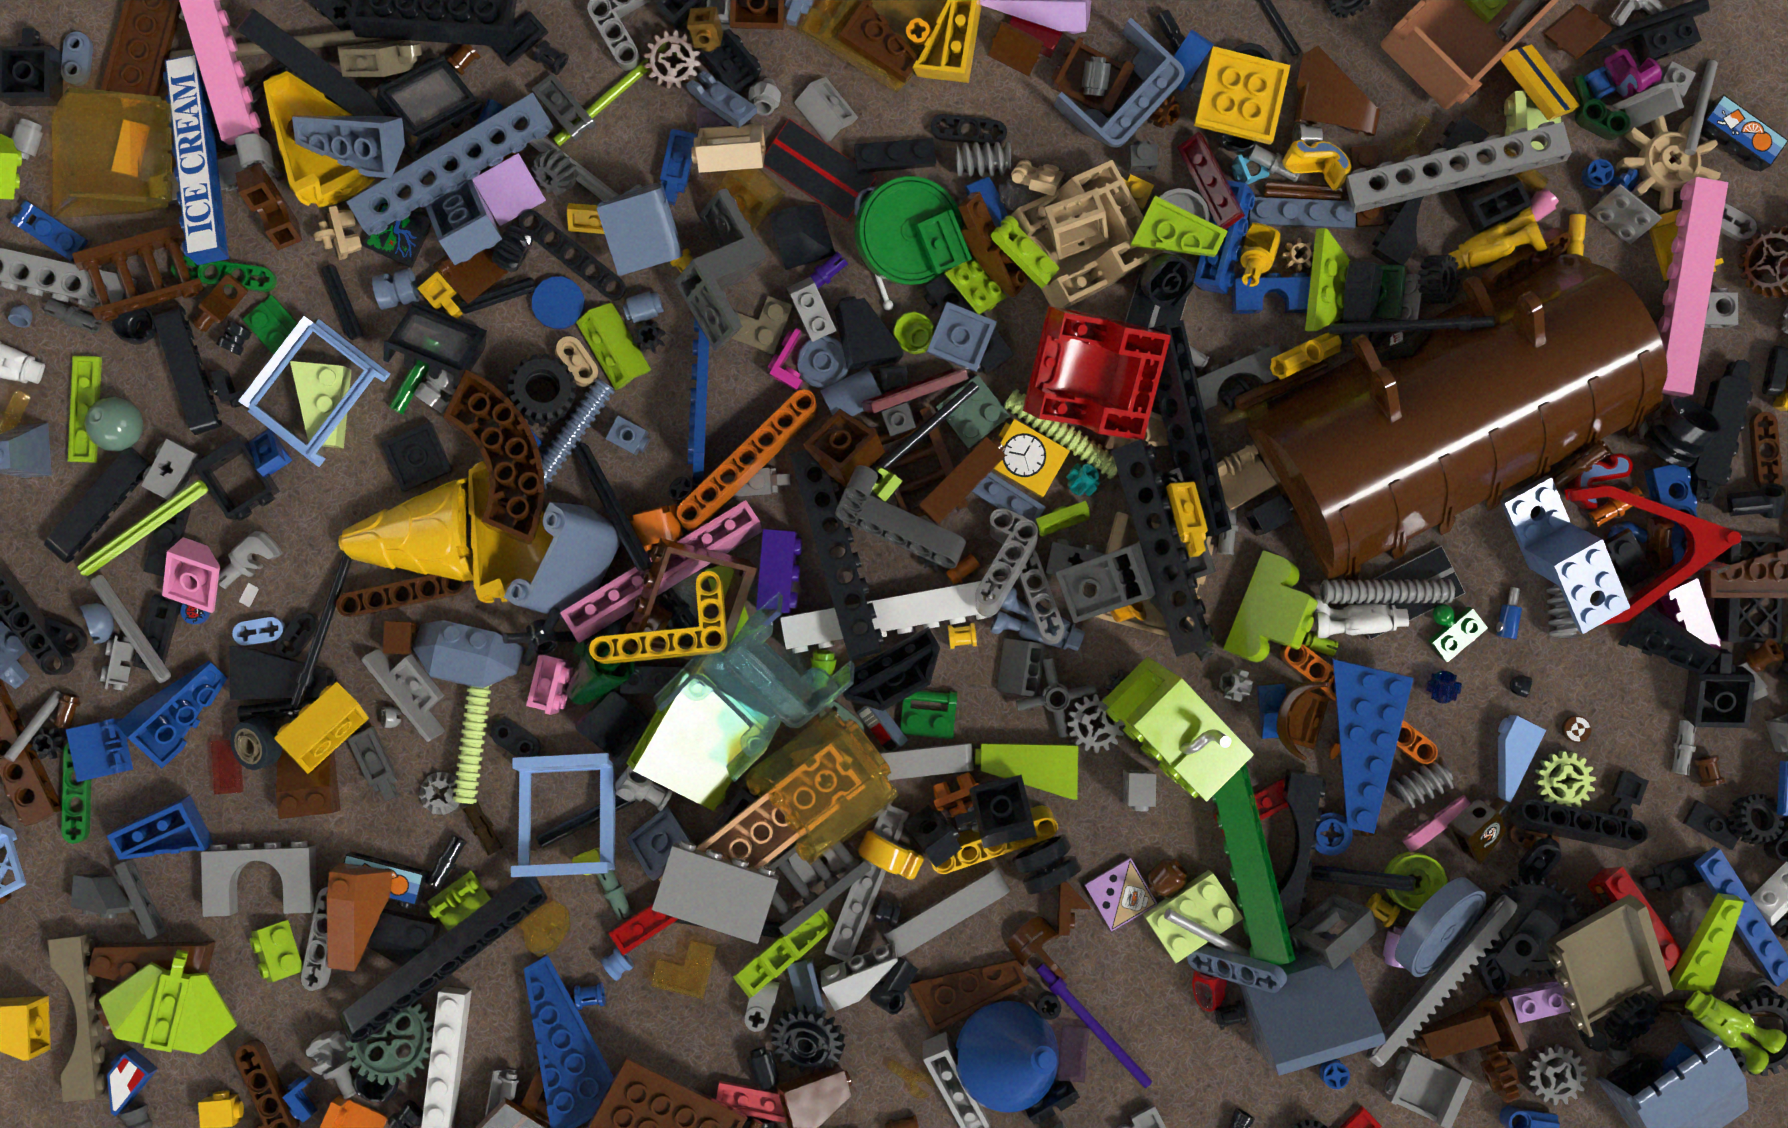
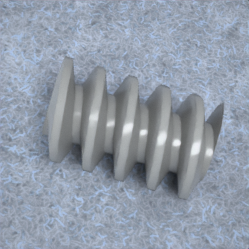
M967 142L963 143L961 150H959L957 145L958 176H962L964 169H967L969 176L973 175L975 169L978 170L980 176H983L985 169H988L990 176L994 175L996 169H999L1000 175L1004 176L1006 169H1011L1010 142H1006L1003 150L999 142L995 143L993 150H991L988 142L984 143L982 150L978 142L973 144L972 150H970Z
M1554 585V587L1547 589V593L1555 595L1554 598L1547 600L1548 604L1555 606L1554 609L1548 611V614L1556 616V619L1549 621L1548 624L1557 627L1556 630L1549 632V635L1556 638L1585 637L1577 634L1578 630L1559 585Z
M1441 756L1438 758V763L1435 761L1429 763V769L1422 765L1419 767V773L1412 770L1410 772V779L1406 775H1402L1400 783L1396 780L1392 781V785L1400 800L1404 804L1407 803L1412 809L1415 808L1414 799L1423 804L1425 803L1424 794L1433 799L1435 798L1434 789L1443 794L1444 784L1450 789L1454 788L1452 773Z

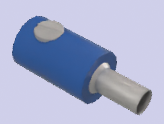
M1510 587L1508 604H1502L1499 622L1496 626V636L1517 639L1522 608L1517 606L1520 588Z

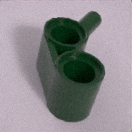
M1583 74L1573 78L1580 100V106L1575 113V121L1581 128L1606 140H1615L1628 131L1631 121L1625 112H1613L1607 109L1601 100L1591 99ZM1586 109L1594 113V119L1587 116ZM1610 121L1617 124L1618 131L1611 128Z

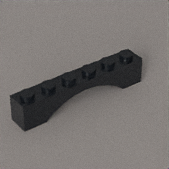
M1462 116L1456 122L1451 121L1443 132L1446 138L1442 144L1437 142L1431 152L1441 148H1446L1447 151L1456 149L1458 145L1472 141L1474 144L1484 142L1489 132ZM1457 161L1450 162L1451 167L1460 164ZM1432 168L1423 169V173L1428 177L1436 175L1435 170ZM1424 196L1402 201L1403 204L1400 209H1394L1386 220L1389 226L1385 232L1380 230L1371 243L1375 246L1371 252L1372 255L1388 265H1404L1418 244L1416 232L1417 216Z
M1287 768L1282 795L1289 806L1293 818L1295 842L1290 865L1277 888L1287 928L1290 930L1303 918V914L1300 913L1301 902L1305 903L1307 898L1305 880L1306 876H1310L1312 870V861L1309 860L1311 850H1314L1316 847L1317 836L1314 834L1315 824H1319L1321 819V808L1318 807L1320 797L1323 798L1325 795L1326 782L1323 781L1324 778L1318 773Z

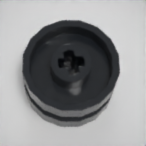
M1066 834L1036 843L1013 857L1012 861L1017 872H1030L1023 880L1028 894L1032 895L1048 890L1067 881L1081 871L1082 868L1076 856H1064L1071 849Z

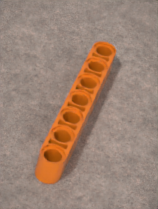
M802 389L795 392L680 503L676 513L683 528L688 531H695L702 527L815 417L818 409L815 396L811 391ZM805 401L811 403L806 409L798 407L800 403ZM783 420L792 421L788 427L779 426ZM765 438L773 439L770 445L764 446L760 444ZM746 456L754 457L753 462L750 464L741 463ZM726 475H735V479L732 482H723V478ZM715 493L716 497L712 501L703 500L706 494ZM690 511L697 513L696 517L692 520L684 519L686 513Z
M1303 644L1298 649L1300 653L1299 658L1293 662L1288 657V652L1291 648L1285 645L1282 646L1280 658L1283 663L1308 682H1328V687L1317 689L1336 702V694L1331 689V684L1334 681L1333 666ZM1317 663L1321 668V673L1316 678L1312 677L1309 672L1311 665ZM1403 720L1401 728L1405 730L1406 737L1402 742H1397L1396 748L1415 762L1422 764L1432 763L1438 755L1436 745ZM1425 744L1427 754L1420 758L1417 754V749L1420 745Z

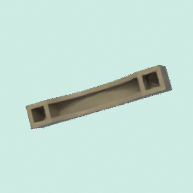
M90 933L57 936L48 940L50 967L60 976L68 988L77 1016V1036L74 1050L67 1066L60 1075L63 1102L96 1099L105 1093L108 1079L107 1075L103 1073L102 1065L105 1061V1049L100 1044L103 1024L98 1020L97 1014L100 995L96 993L95 982L98 977L88 974L95 942L91 939Z

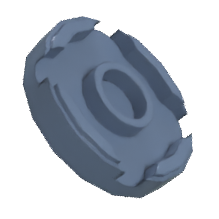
M824 336L814 342L810 339L799 351L797 358L798 371L803 380L810 386L824 389L843 380L847 376L848 370L842 343L837 339L829 336Z

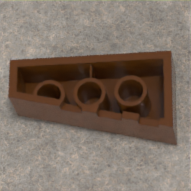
M216 941L105 943L94 947L88 974L123 982L150 962L171 971L177 949L188 951L183 973H208Z

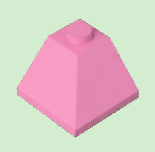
M183 537L167 551L162 596L213 613L215 611L220 565L207 545Z

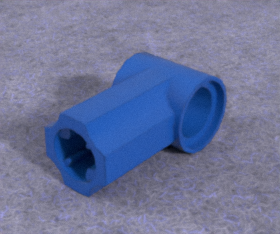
M1514 1105L1504 1107L1499 1115V1120L1505 1128H1559L1560 1126L1558 1115L1555 1113L1522 1109ZM1519 1115L1518 1123L1512 1125L1514 1116Z

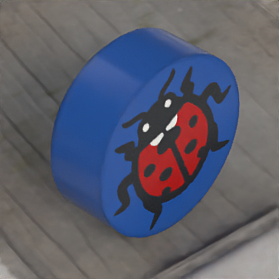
M184 603L181 607V616L189 624H202L209 618L210 612Z

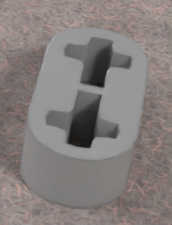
M1725 203L1723 217L1726 219H1722L1720 232L1737 241L1751 238L1757 230L1755 220ZM1745 223V229L1748 232L1741 234L1739 233L1741 228L1737 225Z

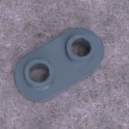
M81 32L68 34L63 43L61 75L66 82L73 86L84 85L91 75L93 43L88 36ZM79 41V46L77 48H73L74 43ZM77 67V72L71 75V70Z

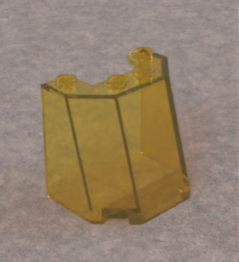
M834 710L825 714L751 769L745 778L751 793L754 795L758 794L761 797L766 793L769 794L768 797L772 805L777 809L779 808L785 815L787 825L792 830H796L800 835L796 840L797 847L795 849L799 857L804 861L806 860L809 865H812L883 814L898 797L896 788L887 777L891 774L887 762L855 721L851 719L847 721L842 720L838 712Z

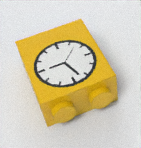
M1016 419L1013 420L1011 425L1006 422L999 434V437L1003 438L1001 444L1005 447L1003 453L1006 456L993 471L1042 499L1070 450Z

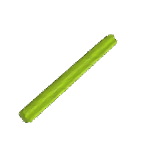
M196 480L78 563L77 568L80 573L86 576L91 575L199 499L208 491L206 484L202 480Z

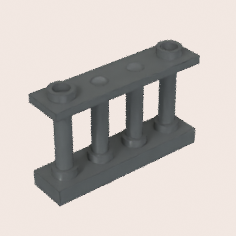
M833 815L827 819L823 818L812 827L813 830L766 866L773 870L779 867L804 899L802 901L804 905L795 911L794 908L790 909L775 889L771 902L782 915L781 919L783 922L780 924L779 929L785 937L871 870L872 865L864 858L861 861L857 858L854 859L829 826L835 821ZM820 833L846 865L845 870L847 872L839 878L831 874L808 844ZM799 850L825 882L823 884L825 889L819 894H816L815 891L811 892L787 861L788 858Z

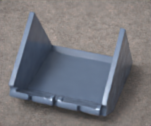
M1328 931L1320 937L1331 941L1337 934L1331 935ZM1291 942L1295 960L1290 963L1277 965L1284 970L1287 976V982L1278 992L1270 993L1238 983L1258 1051L1279 1076L1387 1044L1382 1028L1350 956L1332 970L1296 952ZM1243 967L1244 971L1249 976H1253V973L1250 969H1248L1247 967Z
M1684 1018L1679 1021L1705 1059L1701 1061L1694 1054L1680 1065H1677L1676 1068L1682 1075L1678 1077L1673 1070H1670L1654 1082L1659 1090L1657 1093L1648 1086L1632 1097L1601 1076L1596 1080L1630 1128H1723L1746 1112L1749 1107L1746 1079L1729 1047L1722 1042L1718 1035Z

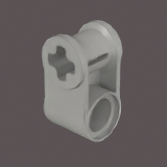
M771 980L753 997H748L749 1002L745 1014V1024L749 1030L759 1032L766 1028L772 1006L775 1004L780 982ZM756 1011L761 1012V1018H764L758 1024L753 1023L754 1018L750 1017V1015H755Z

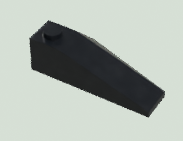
M383 909L367 947L402 967L438 940L441 921Z

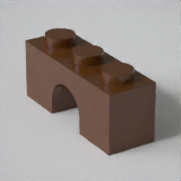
M259 163L235 173L239 194L251 212L258 211L263 221L265 232L276 249L279 251L302 241L297 218L262 164Z

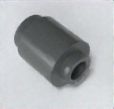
M1091 56L1090 61L1084 62L1081 86L1084 88V95L1104 97L1105 90H1108L1111 64L1106 63V58Z

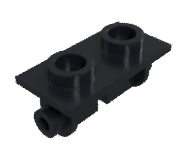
M1068 1076L1063 1080L1055 1082L1039 1102L1025 1109L1033 1124L1038 1122L1042 1124L1045 1120L1056 1115L1052 1107L1057 1105L1059 1110L1063 1111L1069 1106L1076 1104V1100L1080 1096Z

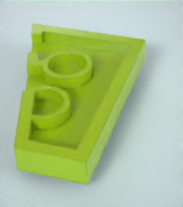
M1154 196L1130 246L1215 257L1228 231Z

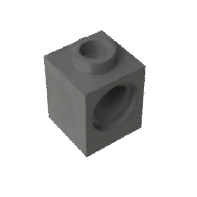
M908 401L881 411L890 436L916 427Z

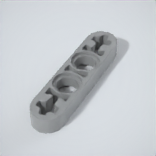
M1034 549L1030 558L1031 570L1027 571V566L1025 565L1019 575V579L1041 639L1048 644H1056L1063 638L1064 625L1038 554ZM1035 576L1041 579L1042 585L1039 588L1033 589L1027 585V580ZM1041 600L1047 601L1051 605V609L1046 613H1041L1035 607L1037 602ZM1051 618L1052 627L1054 629L1058 628L1056 636H1052L1051 633H1045L1048 630L1046 620Z
M328 887L321 889L317 896L301 974L302 985L309 991L325 988L329 982L332 969L328 968L327 933L324 932L321 926L322 920L327 918L325 910H327ZM319 944L325 949V955L322 959L316 953V948ZM315 973V977L318 978V982H316V979L312 978V974Z

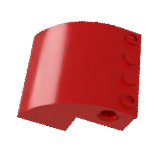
M1048 306L1022 411L1038 419L1083 425L1098 434L1144 440L1171 335L1108 317Z

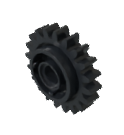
M802 1005L800 1011L792 1006L790 1012L784 1010L781 1017L776 1018L770 1034L773 1036L771 1044L777 1045L774 1053H783L782 1062L791 1061L790 1068L799 1065L800 1072H803L805 1067H808L810 1073L814 1074L817 1067L823 1073L826 1066L832 1069L835 1062H839L845 1047L843 1043L845 1035L840 1033L842 1026L833 1025L835 1017L826 1019V1010L818 1014L816 1006H813L811 1011H807L805 1005Z

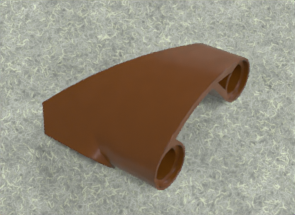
M1316 46L1303 54L1297 82L1299 98L1294 121L1300 123L1303 120L1310 125H1317L1318 122L1346 127L1355 134L1363 132L1365 136H1375L1380 109L1355 85L1320 46Z

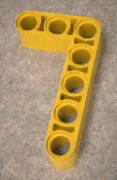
M712 571L702 572L696 579L699 627L600 636L592 640L589 646L590 655L600 663L610 664L714 654L723 651L727 645V628L721 579ZM712 578L716 580L717 584L714 590L710 592L703 590L702 584L706 579ZM712 605L719 608L717 617L713 619L706 618L704 615L706 608ZM711 633H719L721 635V642L717 646L712 647L707 644V638ZM686 635L692 636L694 640L693 645L689 649L680 648V639ZM657 638H663L666 642L665 648L660 652H655L652 649V643ZM636 641L638 644L637 651L631 655L626 654L624 650L626 643ZM603 643H608L610 646L609 654L605 657H599L597 655V648Z

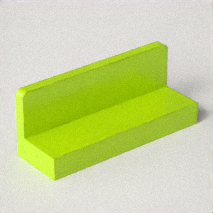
M613 303L590 309L576 322L615 390L623 388L634 378L651 371L637 344L633 343L634 339Z

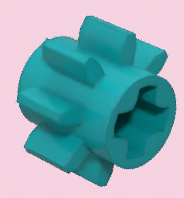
M1077 463L1066 476L1069 480L1067 483L1069 489L1079 496L1084 493L1091 496L1101 483L1098 480L1099 473L1097 469L1090 464H1085L1081 467Z

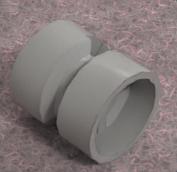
M442 370L439 378L433 379L429 376L428 371L426 374L428 380L421 382L413 395L435 410L443 413L450 403L449 396L454 395L456 389H453L454 376Z

